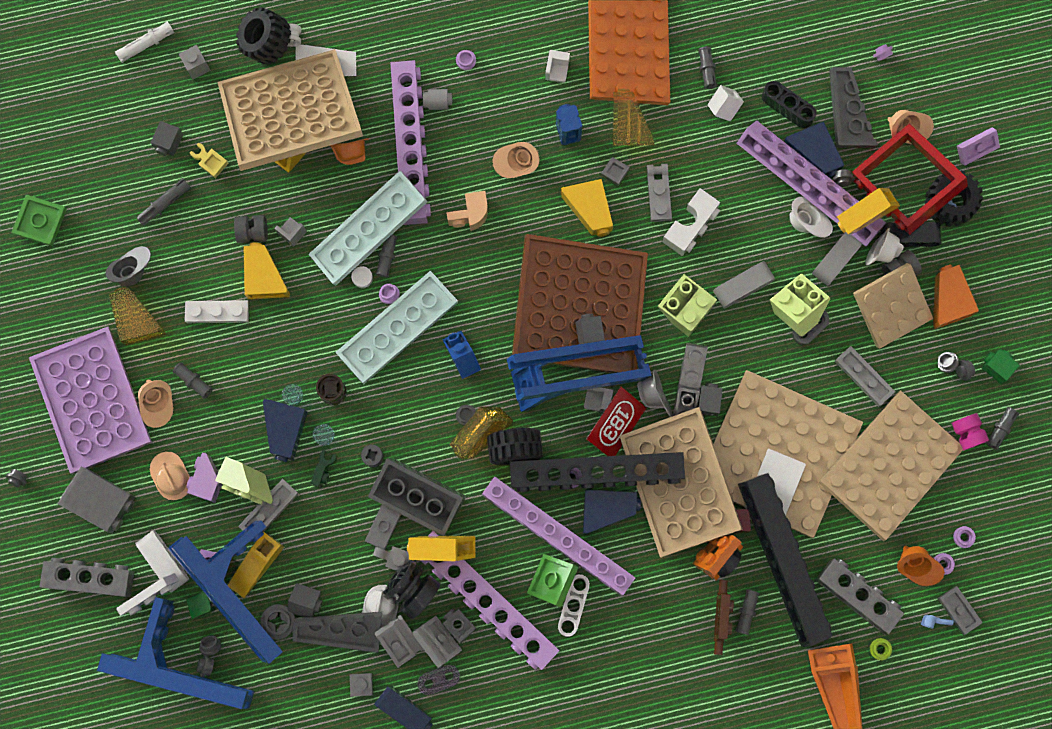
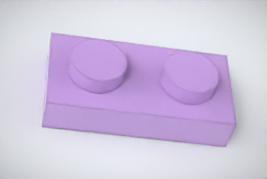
M993 127L957 145L960 163L963 165H967L1000 148L997 130Z

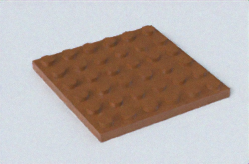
M526 234L524 238L512 355L579 345L575 322L585 314H594V317L601 316L605 340L639 336L641 333L648 253ZM634 350L548 363L608 373L637 370L638 365Z

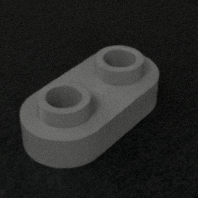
M823 312L820 318L821 323L806 333V338H801L793 330L792 336L794 341L799 345L809 344L829 324L827 312Z

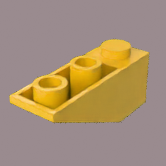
M265 532L249 550L228 584L232 590L244 599L284 549L282 544Z

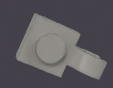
M392 546L391 552L376 547L373 553L374 556L387 560L385 567L396 571L410 561L407 551Z

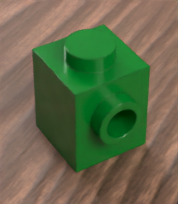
M999 349L994 353L992 351L988 353L983 359L985 364L981 369L997 382L1003 384L1011 377L1020 364L1013 360V356L1009 352Z

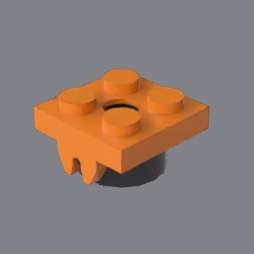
M730 534L709 541L708 545L697 553L696 560L692 564L717 581L719 577L729 575L739 564L742 555L739 551L743 548L742 542Z

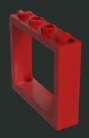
M909 123L852 171V174L854 176L853 182L857 185V188L859 190L864 189L867 192L866 196H868L878 188L865 176L906 141H909L951 181L949 185L911 217L907 218L898 208L885 215L886 217L891 216L895 220L894 224L902 231L905 230L910 235L965 189L968 183L967 177Z

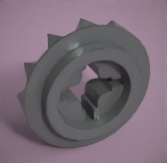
M276 604L268 607L263 612L260 623L272 639H283L292 633L295 615L288 612V607ZM280 612L281 620H284L287 624L280 625L277 630L276 624L269 622V620L277 619Z

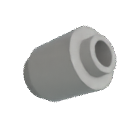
M430 89L428 92H423L424 108H429V110H448L449 105H452V93H448V89Z

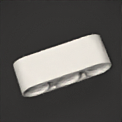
M151 531L135 543L159 579L174 573L176 574L179 581L172 585L173 589L169 592L172 593L189 580L183 568L167 549L168 547L156 531Z
M575 575L565 598L558 623V630L565 637L574 635L578 629L590 584L588 578L584 575ZM576 579L584 580L586 584L584 590L578 591L574 588L573 583ZM570 600H577L579 602L580 608L578 611L571 612L568 609L567 604ZM564 621H571L573 623L574 629L571 633H565L562 630L561 626Z

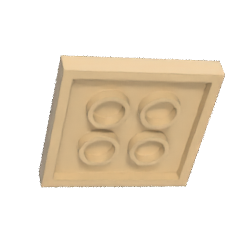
M909 263L902 265L853 293L875 346L879 349L933 319L913 268Z

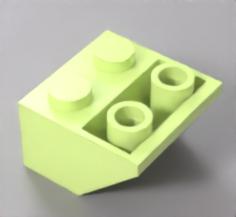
M683 274L658 305V308L675 327L689 337L713 308L717 299Z
M803 274L797 276L770 299L774 314L801 337L818 324L830 301V297Z
M225 457L215 480L223 484L222 489L262 505L263 501L272 504L273 499L266 475L241 462Z

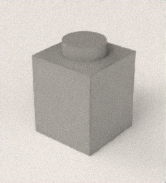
M197 45L179 53L192 79L211 71Z

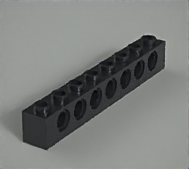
M684 452L510 462L511 488H517V492H530L529 488L538 487V491H550L551 486H560V490L573 489L572 485H581V489L594 488V484H603V488L616 487V483L623 482L624 486H637V482L646 481V485H659L660 480H668V484H679L681 479H685ZM660 463L667 464L669 467L668 473L665 475L658 474L656 471L657 465ZM643 464L647 467V473L644 476L635 474L634 470L637 465ZM618 465L623 466L626 470L625 475L620 478L613 474V469ZM595 467H601L604 470L603 476L599 479L592 476V470ZM574 468H580L582 471V476L578 480H573L570 476V472ZM553 469L560 471L561 475L557 481H551L549 478V472ZM532 470H536L539 473V478L535 482H530L527 478L528 473Z

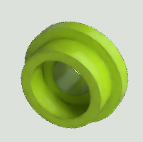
M878 638L871 643L870 653L877 660H886L892 653V646L886 639ZM879 645H882L884 648L881 654L877 651Z

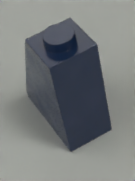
M824 122L789 135L784 140L788 146L830 179L835 176L836 171L842 170L844 167V163Z
M264 399L263 408L270 453L275 456V460L287 463L288 459L294 461L308 412L303 408Z
M585 490L583 535H588L634 517L636 511H640L641 498H637V492Z
M387 686L374 704L407 729H430L433 725L430 722L433 717L393 686Z

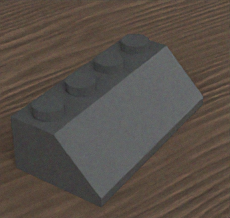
M391 457L386 459L368 497L445 536L456 518L466 495Z

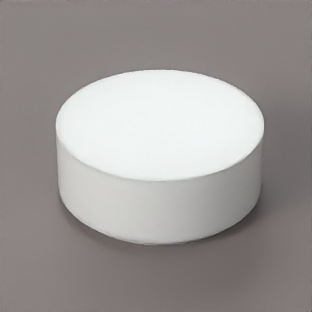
M360 266L352 272V281L359 288H366L373 281V275L367 267Z

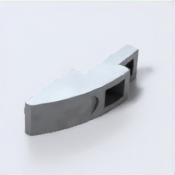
M686 343L673 416L697 408L708 346Z

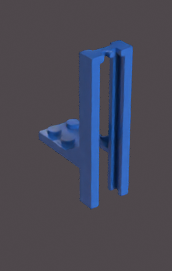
M641 335L513 354L507 358L509 370L514 369L511 371L521 412L529 411L542 402L565 393L641 381L652 376L649 364L644 362L647 355L641 351L644 348ZM632 350L635 352L639 367L637 370L545 384L541 367L548 363Z
M261 520L254 521L208 560L203 557L187 536L184 538L180 537L167 549L262 662L271 663L283 651L224 582L232 556H239L247 549L245 545L248 542H255L264 535L263 530L266 528L265 524Z
M155 597L137 660L117 654L109 655L102 653L97 669L99 672L239 709L250 708L254 694L253 690L167 668L161 642L166 639L168 634V627L166 625L168 619H171L175 606L172 605L174 601Z

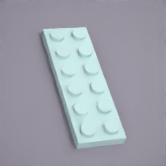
M399 171L311 251L309 256L332 284L336 286L428 201L403 172Z
M429 271L336 351V354L356 377L365 384L458 303V300Z

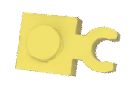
M198 143L197 146L201 149V152L195 154L191 151L190 154L195 160H201L199 166L216 179L227 166L228 161L213 149L207 153L205 147Z

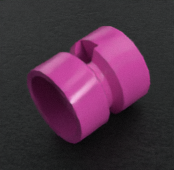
M978 413L951 423L955 433L961 436L959 442L963 451L990 441L986 431L980 428L982 422Z

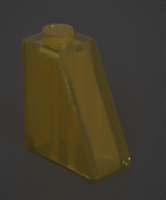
M618 89V92H613V145H654L652 132L634 92H630L629 89Z
M122 287L109 294L119 339L124 345L166 335L162 326L132 290Z
M479 407L449 445L454 449L455 455L459 458L472 459L488 445L487 436L494 432L505 430L513 420L500 407Z

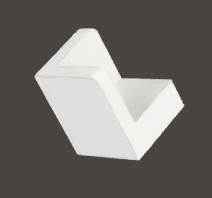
M555 50L549 51L545 80L566 82L570 53Z
M720 85L708 103V107L715 116L731 121L744 101L735 90Z

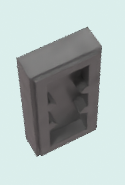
M382 504L365 542L385 550L401 514Z

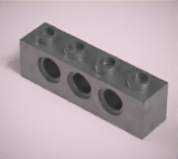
M51 558V562H43L39 587L131 597L134 571L128 570V566L115 565V569L107 568L105 563L94 562L93 566H85V561L73 560L72 564L64 563L65 559ZM68 569L70 577L65 581L62 575ZM89 571L92 575V578L88 583H86L84 581V575L86 572ZM108 574L113 576V581L110 585L105 583V577Z
M841 559L830 560L815 581L884 635L889 634L904 615L900 610L901 606L893 600L888 601L883 597L884 593L877 587L873 586L871 588L865 583L866 579L857 572L853 574L847 569L849 566ZM841 575L848 579L846 587L840 586L838 582ZM858 589H862L865 592V599L863 601L858 600L856 597ZM875 603H880L883 607L880 615L874 612L873 607Z

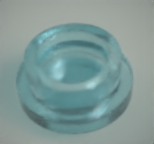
M287 385L282 391V399L288 405H297L303 399V391L298 385Z

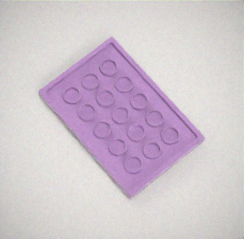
M109 327L102 328L29 357L70 474L77 473L81 466L88 469L152 443L146 424L141 418L139 405Z

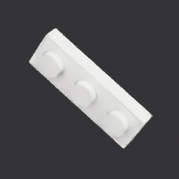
M185 301V322H249V301Z
M176 574L161 578L117 607L116 609L120 616L129 613L131 616L142 610L141 605L144 603L149 605L154 602L156 595L159 593L164 595L173 589L172 585L179 581Z

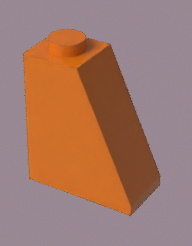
M951 264L940 268V272L935 276L934 329L971 317L979 311L960 265L952 267Z

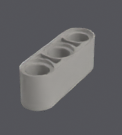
M844 233L812 274L829 286L862 246V243L851 234Z
M763 261L721 284L713 292L725 309L772 283L775 277L766 262Z

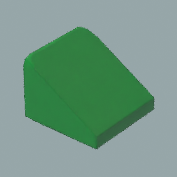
M204 592L186 600L190 616L193 620L215 611L211 600Z

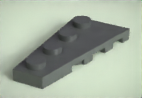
M832 67L829 73L836 148H876L878 144L876 139L873 138L870 121H867L864 112L866 109L864 103H861L858 94L860 91L852 68Z
M382 612L295 618L293 641L378 653L380 641L374 633L381 629Z

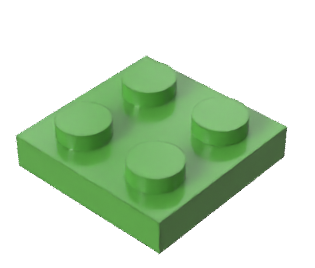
M26 195L11 233L53 247L67 208Z
M543 554L527 594L561 608L579 567Z

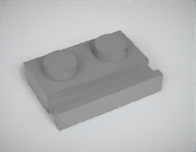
M401 615L394 622H389L374 633L397 668L416 656L415 653L424 650L413 636L412 631Z
M437 616L412 633L437 668L462 651Z

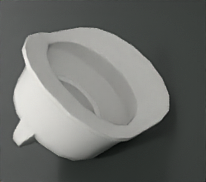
M795 198L792 202V211L790 213L792 226L800 232L811 233L817 237L825 238L830 236L833 226L827 216L806 198Z
M890 228L872 245L866 258L867 266L875 261L889 263L893 258L901 254L904 247L900 244V239L889 232Z
M377 585L368 591L362 613L382 612L381 628L389 622L396 620L399 603L396 605L391 603L392 597L386 599L382 596L387 585Z

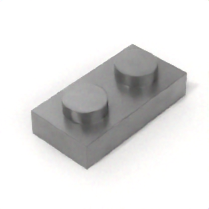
M957 586L937 598L963 635L983 623Z

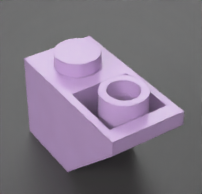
M202 452L201 457L198 456L195 461L194 468L196 470L194 476H191L187 482V493L216 503L222 484L215 481L218 471L211 456Z

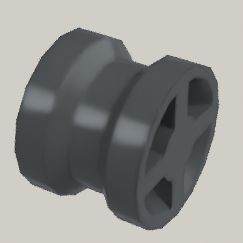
M367 445L361 452L363 462L369 467H378L383 462V452L376 445Z

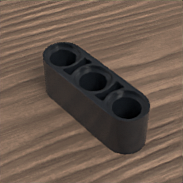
M770 81L766 84L762 93V100L765 104L798 127L808 128L812 125L817 114L814 106L777 81ZM773 90L777 95L771 96L768 91ZM784 102H790L794 107L789 108ZM801 114H808L810 119H804Z
M894 222L886 223L880 230V235H882L890 228L889 232L900 239V244L903 247H935L942 244L941 225L939 222H924L910 235L905 230L898 229Z

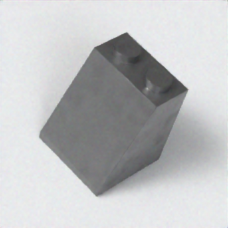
M81 466L57 504L104 531L113 534L122 525L124 514L128 513L134 506L133 500L135 496L95 472Z

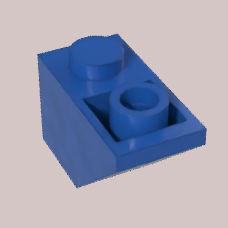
M462 331L452 333L442 339L462 379L481 370L475 354Z

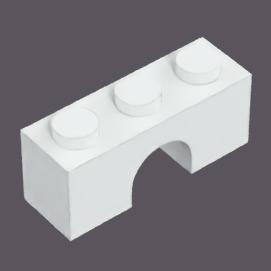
M700 188L688 203L686 209L694 216L695 223L690 226H684L675 221L665 234L662 242L681 256L686 251L690 253L696 245L694 241L698 235L702 237L707 230V222L710 219L714 220L719 214L720 210L718 207L720 202Z

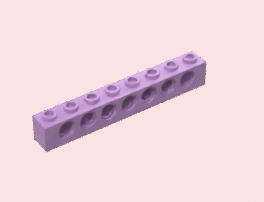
M415 60L390 62L398 172H403L409 181L412 178L419 179V182L414 186L426 199L429 196V184H425L424 177H428L427 164L423 165V157H427L426 145H422V138H425L424 125L420 124V118H424L423 106H419V99H422V88L418 87L417 80H421L420 67H416ZM406 81L412 83L409 87L402 86ZM408 100L413 102L411 106L403 105ZM407 120L415 121L411 126L405 125ZM409 139L416 140L414 145L406 144ZM410 159L418 160L415 165L407 164ZM425 204L403 225L428 223L427 216H431L430 204Z
M755 121L746 128L738 140L737 144L837 224L839 222L837 216L859 202L758 121ZM880 218L851 235L867 246L886 222Z
M494 477L482 493L483 497L621 597L634 581L635 577L498 478Z
M432 531L428 536L438 535L434 531ZM420 560L425 565L429 562L434 567L432 572L440 580L445 577L450 582L448 587L456 595L460 592L466 597L463 602L472 610L476 607L481 612L479 617L487 625L492 622L497 627L495 632L503 640L506 637L513 642L511 647L519 655L523 652L528 657L526 662L535 670L538 667L542 670L559 652L541 632L465 560L443 561L441 563H436L432 560ZM452 566H458L461 570L460 575L456 578L449 576V569ZM468 581L476 583V589L472 593H467L464 590V585ZM483 596L491 597L492 604L490 607H481L480 599ZM503 610L508 614L506 622L499 623L496 621L495 615L498 611ZM516 625L521 626L524 630L520 638H514L511 635V629ZM532 640L537 641L540 645L539 651L530 653L527 650L528 642Z

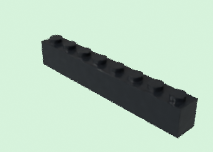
M765 473L739 483L738 487L801 647L813 646L833 637L831 625L823 612L822 602L816 595L815 584L809 577L805 560L801 557L798 541L792 534L791 523L785 516L783 503L776 493L774 480L770 477L769 473Z

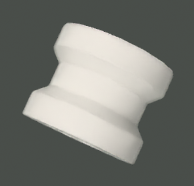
M289 24V30H291L289 38L291 41L287 46H299L301 44L299 37L301 27L296 24Z

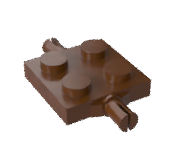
M719 579V590L716 600L715 655H723V643L732 634V622H729V614L733 613L734 600H730L731 595L727 593L728 580Z

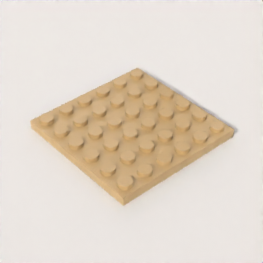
M335 49L218 82L240 171L363 136Z
M746 370L713 443L733 503L745 508L746 504L738 484L758 475L768 448L803 462L806 466L786 517L791 523L792 530L814 538L832 496L819 484V481L855 442L863 422Z

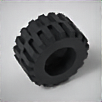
M263 7L259 9L254 8L252 12L249 11L247 16L242 18V23L238 26L239 30L236 33L238 38L236 43L239 46V51L262 64H271V62L275 63L278 61V58L283 56L284 51H287V45L291 41L289 38L291 30H289L290 25L287 23V20Z
M944 174L939 175L928 188L925 204L951 183ZM965 175L968 186L959 193L963 198V207H954L947 203L931 216L933 220L937 218L941 225L945 222L948 227H951L953 224L956 227L966 223L977 213L982 205L980 203L983 201V196L980 194L983 190L982 187L978 188V180H972L973 175Z
M507 429L487 436L491 464L510 465V462L539 460L543 457L541 434L538 429Z

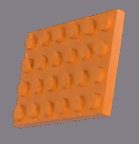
M588 0L590 99L669 105L668 0Z

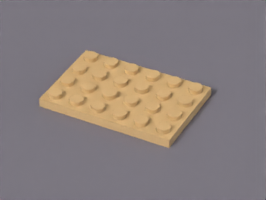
M900 390L819 481V484L882 541H885L963 449L956 439Z
M700 407L620 435L626 455L684 452L685 479H681V483L668 484V480H660L659 485H646V481L637 482L636 486L661 558L743 530ZM660 463L657 465L656 471L660 475H665L668 473L669 467L665 463ZM643 464L637 465L634 470L635 474L644 476L647 473V467Z

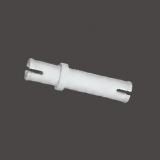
M167 21L154 30H148L147 34L115 51L121 63L146 48L159 44V41L173 34L174 31Z

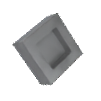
M612 157L601 173V176L619 186L630 167Z
M372 673L350 674V697L373 695Z

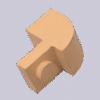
M485 191L466 193L467 210L447 212L449 226L459 228L469 223L470 231L481 227L488 215Z

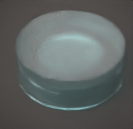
M320 424L315 427L313 439L317 444L326 446L334 440L335 433L329 425Z

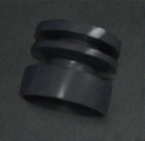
M412 560L395 572L382 595L386 599L392 597L391 603L393 605H396L403 599L400 611L410 619L417 617L427 607L440 587V583L428 574L420 580L423 569L421 567L415 569L416 563Z

